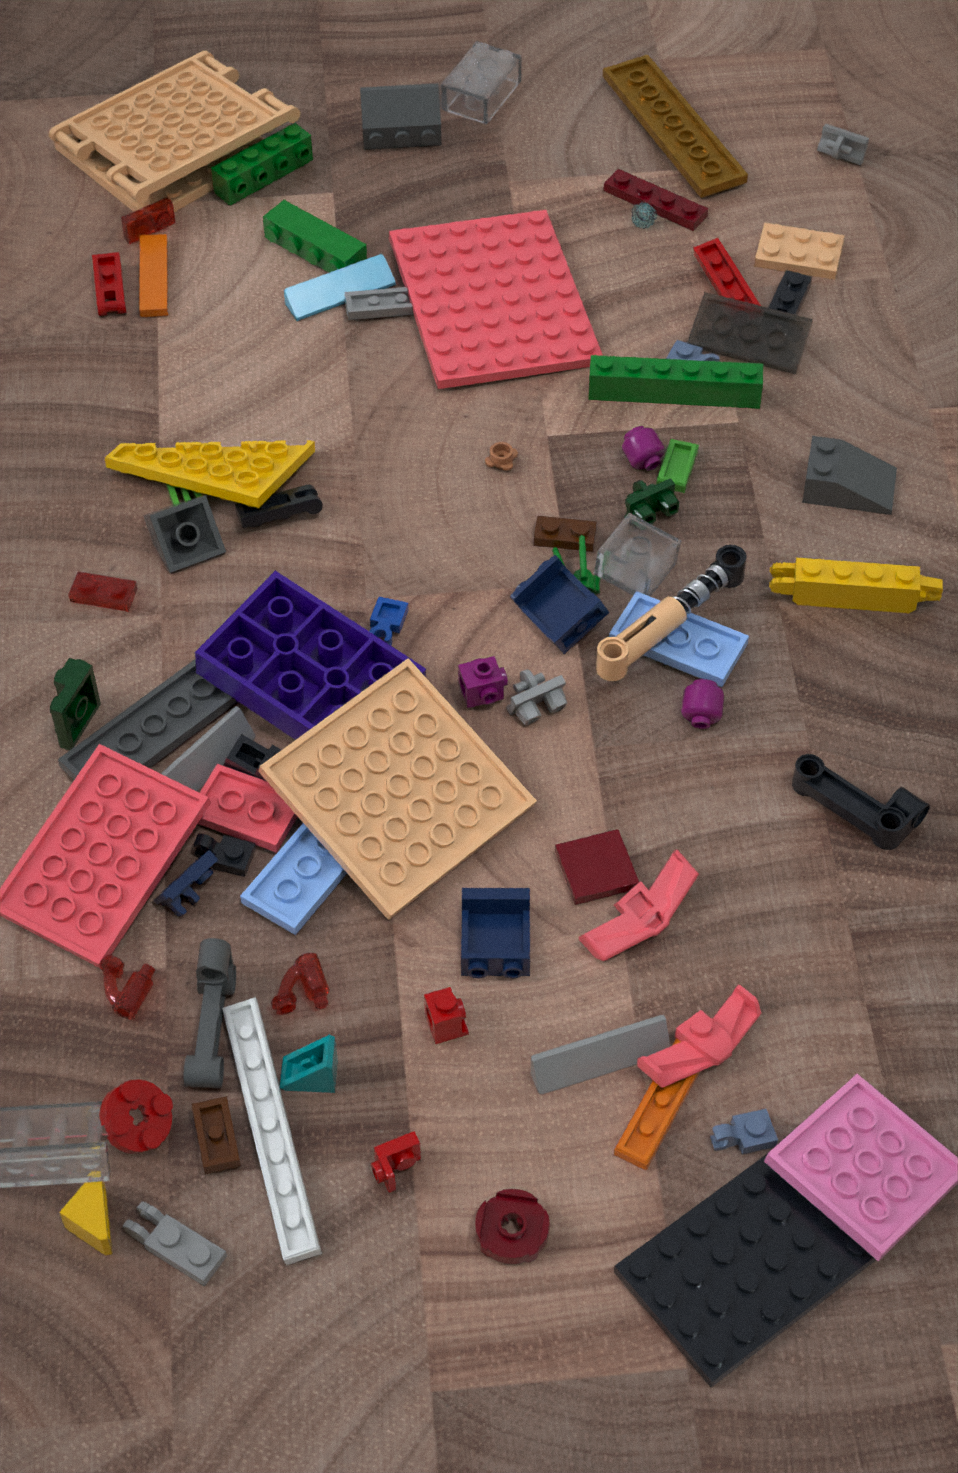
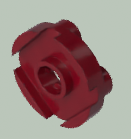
M520 1189L499 1191L495 1197L490 1198L487 1202L485 1200L477 1211L475 1234L480 1244V1249L485 1256L491 1257L498 1262L505 1264L530 1263L538 1257L539 1252L548 1241L549 1215L546 1209L544 1211L542 1205L538 1203V1199L527 1191ZM509 1219L517 1220V1225L523 1228L519 1232L516 1231V1233L512 1234L502 1228L504 1222L508 1225Z

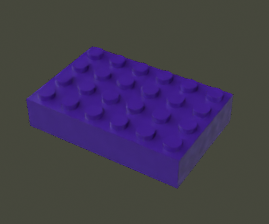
M276 570L195 652L196 673L295 740L409 658ZM409 658L426 677V668Z

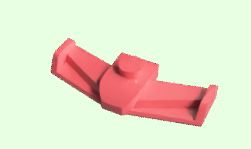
M678 849L674 850L649 890L641 881L637 883L614 904L621 913L620 916L578 937L579 940L596 959L606 961L650 937L658 936L669 925L670 919L697 879L699 873Z
M737 985L734 992L712 1019L702 1010L698 1011L676 1028L675 1037L681 1041L680 1043L647 1057H639L637 1059V1067L663 1088L712 1066H719L732 1056V1051L762 1012L757 998L741 985Z

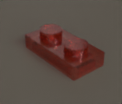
M165 197L121 217L124 239L131 244L140 240V235H151L175 224L173 202L168 197Z
M78 571L68 595L70 602L129 612L138 588L137 582L133 580Z

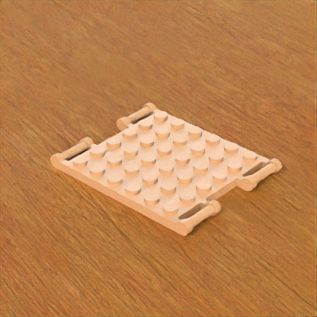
M202 51L55 125L49 131V138L55 143H61L67 147L80 161L87 160L90 153L95 150L116 164L107 171V180L131 193L132 198L137 202L144 203L148 200L150 194L164 189L172 182L186 177L189 173L201 167L209 165L210 162L221 156L230 154L238 147L252 142L255 138L273 131L274 128L286 122L295 123L300 117V110L293 105L288 106L266 88L253 94L248 93L234 84L239 79L238 70L231 66L227 67L217 61L210 52ZM72 133L80 140H82V142H76L75 140L70 138L68 134ZM130 174L141 183L136 185L125 176Z

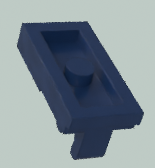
M210 850L205 852L154 899V902L157 905L160 903L163 906L167 905L178 917L184 915L187 911L181 905V898L188 899L192 905L199 901L200 897L190 885L194 882L201 885L214 873L210 867L218 859Z

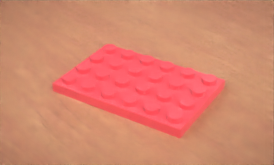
M99 744L1 886L0 916L102 969L210 806L211 801L209 797Z

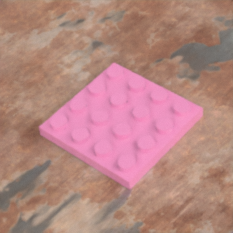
M858 1074L767 1154L764 1161L877 1261H880L958 1184V1157Z

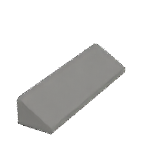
M237 706L234 707L161 774L198 791L204 786L216 765L224 764L241 734L251 740L255 739L254 731L241 709Z
M659 1015L532 1055L530 1074L538 1093L546 1094L637 1065L639 1057H647L670 1047L666 1018L664 1015Z

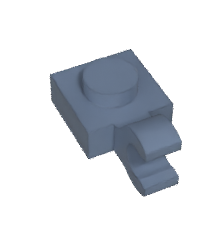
M767 1109L732 1116L731 1125L720 1124L712 1128L714 1135L710 1136L715 1151L739 1145L742 1154L777 1146L778 1142Z

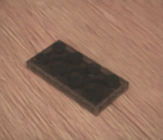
M704 292L687 343L702 347L703 351L749 363H759L765 367L796 374L813 325V319Z

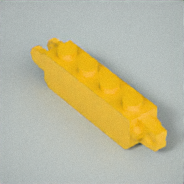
M796 557L795 563L776 562L770 567V573L774 577L769 582L771 592L792 595V601L802 606L911 613L916 610L918 602L940 601L943 593V579L920 575L919 566Z

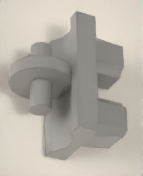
M825 124L817 151L832 155V158L837 160L841 158L861 165L865 157L869 138Z
M523 670L520 672L521 682L513 685L515 692L519 694L511 697V704L507 705L506 708L510 716L516 713L522 723L527 726L540 719L541 713L536 704L542 701L545 702L550 714L566 707L567 700L562 690L566 682L562 675L544 682L545 677L543 673L533 675L530 670Z

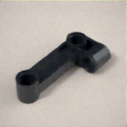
M814 754L802 755L795 763L792 787L795 792L802 796H810L870 836L874 844L883 850H892L898 847L910 832L922 823L929 812L930 804L903 787L897 789L886 805H883L827 768L823 760Z

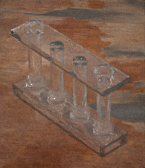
M103 1101L0 1107V1142L13 1141L12 1147L0 1148V1188L109 1181L111 1170L107 1141L101 1142V1136L108 1135L105 1126H101L100 1108ZM86 1137L85 1143L64 1144L65 1138ZM50 1139L49 1145L27 1146L28 1140Z

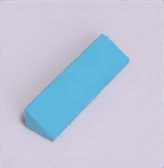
M379 254L284 289L285 305L296 321L345 304V292L386 289L396 285V281L383 254Z

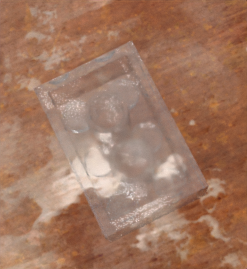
M476 41L442 82L441 110L488 124L522 81V55Z

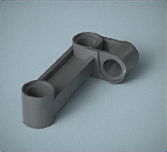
M208 938L200 942L196 969L198 994H203L195 1055H186L184 1086L221 1089L224 1077L223 1056H218L223 1020L222 1008L225 1005L226 995H234L236 965L233 962L231 946L228 942L218 938Z

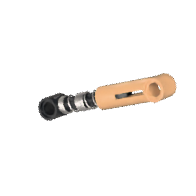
M737 545L722 546L716 552L715 561L706 569L705 575L697 576L696 580H692L678 592L677 597L667 596L616 637H607L601 640L597 647V674L607 681H618L624 678L627 674L628 666L683 624L687 619L686 613L690 614L691 608L699 607L710 598V593L713 591L718 592L719 588H734L741 585L745 576L746 552Z

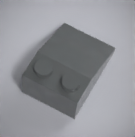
M812 436L802 503L891 515L897 468L842 439Z

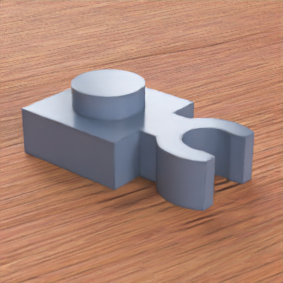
M676 340L666 359L719 361L720 357L712 353L704 355L702 354V347Z

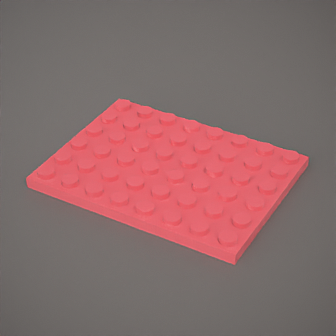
M546 210L389 231V240L404 286L408 290L409 301L413 306V314L438 389L590 367L591 355L603 356Z

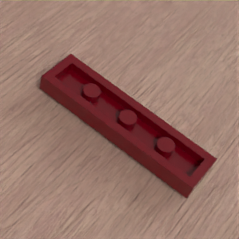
M617 169L604 182V192L689 230L694 231L708 217L707 207L621 169Z

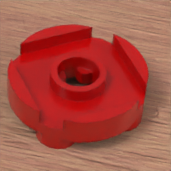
M136 1079L121 1083L107 1093L101 1104L100 1122L101 1126H105V1130L109 1135L106 1138L115 1148L129 1154H138L157 1148L170 1132L173 1102L170 1096L164 1094L158 1086L149 1081ZM138 1108L143 1115V1121L139 1122L136 1126L133 1124L134 1118L129 1115V1112Z

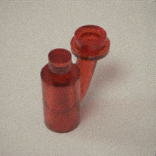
M316 953L302 954L285 973L278 995L271 1000L272 1008L276 1010L277 1014H289L296 1009L297 997L291 991L299 979L301 980L306 998L314 1002L316 1009H323L328 1006L329 1002L326 996L329 994L330 989Z
M107 955L99 963L100 969L104 972L106 998L116 1014L125 1019L132 1020L154 985L151 978L156 970L149 964H143L139 972L135 971L131 974L120 992L116 978L122 977L125 964L119 958Z

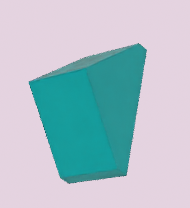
M327 1035L284 1056L280 1089L284 1091L335 1093L338 1066L335 1037Z

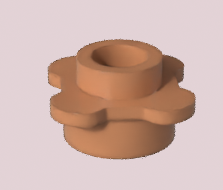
M497 442L490 447V455L485 458V464L488 467L494 466L505 471L511 470L513 468V459L518 456V452L506 442Z

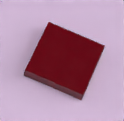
M619 829L555 845V853L575 905L628 892L639 883Z

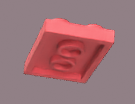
M220 764L216 765L200 791L201 794L209 797L211 804L198 824L241 840L253 842L257 846L276 853L298 817L267 781Z

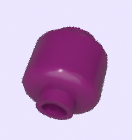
M638 426L625 434L622 451L634 469L640 470L645 468L647 471H651L661 464V458L665 454V446L652 428Z
M698 679L693 681L683 691L681 709L683 718L691 722V725L698 729L710 728L711 724L719 722L723 716L725 697L723 690L718 687L716 682L711 680Z

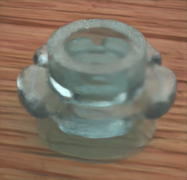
M642 202L632 208L631 219L638 228H648L657 219L656 210L648 203Z

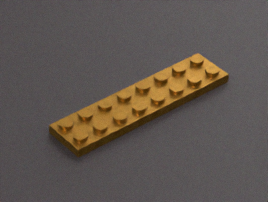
M648 54L603 68V78L700 198L747 183V172Z

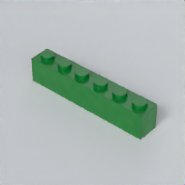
M591 355L588 400L760 409L763 390V364Z

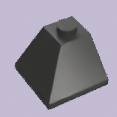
M206 495L143 515L153 544L169 573L226 553Z

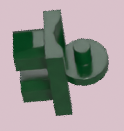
M671 478L657 485L652 483L648 486L642 480L634 482L633 493L628 494L625 499L627 513L624 515V520L628 524L637 522L644 529L656 521L655 512L659 510L668 517L678 513L679 500L674 494L675 483Z

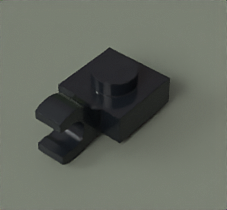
M198 833L193 844L194 847H197L194 853L196 857H200L208 850L215 855L218 861L213 864V869L242 877L246 876L256 851L255 843L225 835L221 843H219L209 835Z

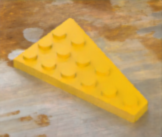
M307 440L305 445H287L286 441H241V446L222 447L221 442H176V447L157 448L156 443H120L105 457L106 468L117 470L121 473L140 476L147 480H155L173 487H181L196 493H204L219 497L222 500H230L249 507L259 508L315 452V441Z

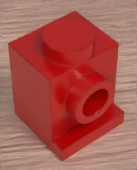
M451 987L424 994L425 1017L435 1045L469 1035L464 1020L466 1012L461 998L456 999Z

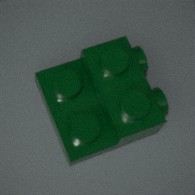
M69 658L64 667L60 668L55 674L54 686L58 696L53 698L50 705V713L59 746L68 751L74 748L101 705L93 666L84 660Z

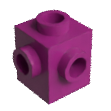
M495 656L483 659L478 658L458 665V685L467 708L482 704H492L504 699V686L508 685L507 674L504 667L499 668Z

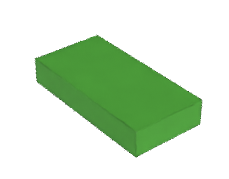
M670 439L656 485L671 478L675 483V491L685 493L698 454L699 445Z

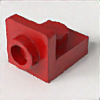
M415 1131L374 1147L375 1162L371 1163V1168L377 1183L384 1182L389 1193L396 1190L393 1171L396 1169L406 1170L412 1167L416 1161L421 1160L420 1142Z

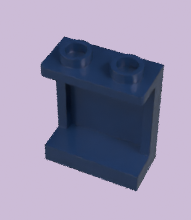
M556 555L544 561L538 567V570L526 581L521 582L510 595V598L518 608L563 654L569 651L610 613L602 601L594 593H591L563 565Z
M462 888L461 976L473 978L505 976L511 979L530 976V888Z

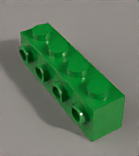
M293 123L213 166L211 172L214 193L231 206L313 161L311 135L298 124Z

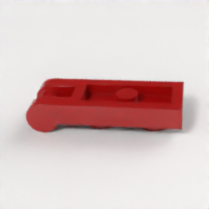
M120 253L92 255L98 315L105 316L107 312L118 311V314L127 313ZM114 298H116V300H112V301H106V300H105V299H114Z

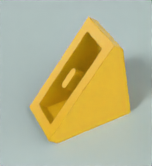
M101 1171L93 1172L59 1213L64 1227L105 1256L112 1255L106 1186Z

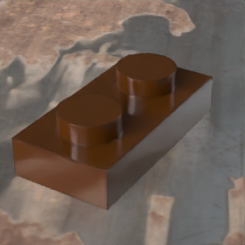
M537 516L533 546L579 550V537L584 535L586 551L593 552L597 522Z
M227 1096L191 1104L205 1174L240 1167L241 1164Z

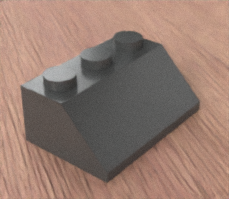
M438 83L360 88L364 150L442 146Z

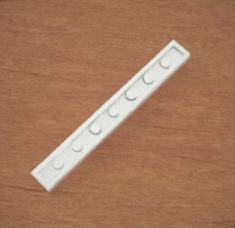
M255 997L222 1009L283 1260L286 1265L320 1255L322 1252L259 1003Z

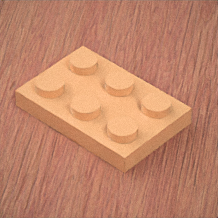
M764 223L754 267L778 271L789 270L804 275L835 280L845 235Z

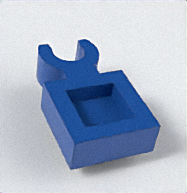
M378 597L370 618L371 629L369 632L378 638H385L384 642L392 645V632L400 634L409 611L408 602Z

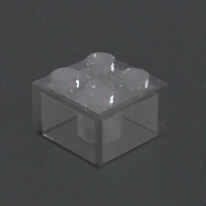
M629 513L598 550L594 575L633 596L637 591L651 597L677 564L682 540Z

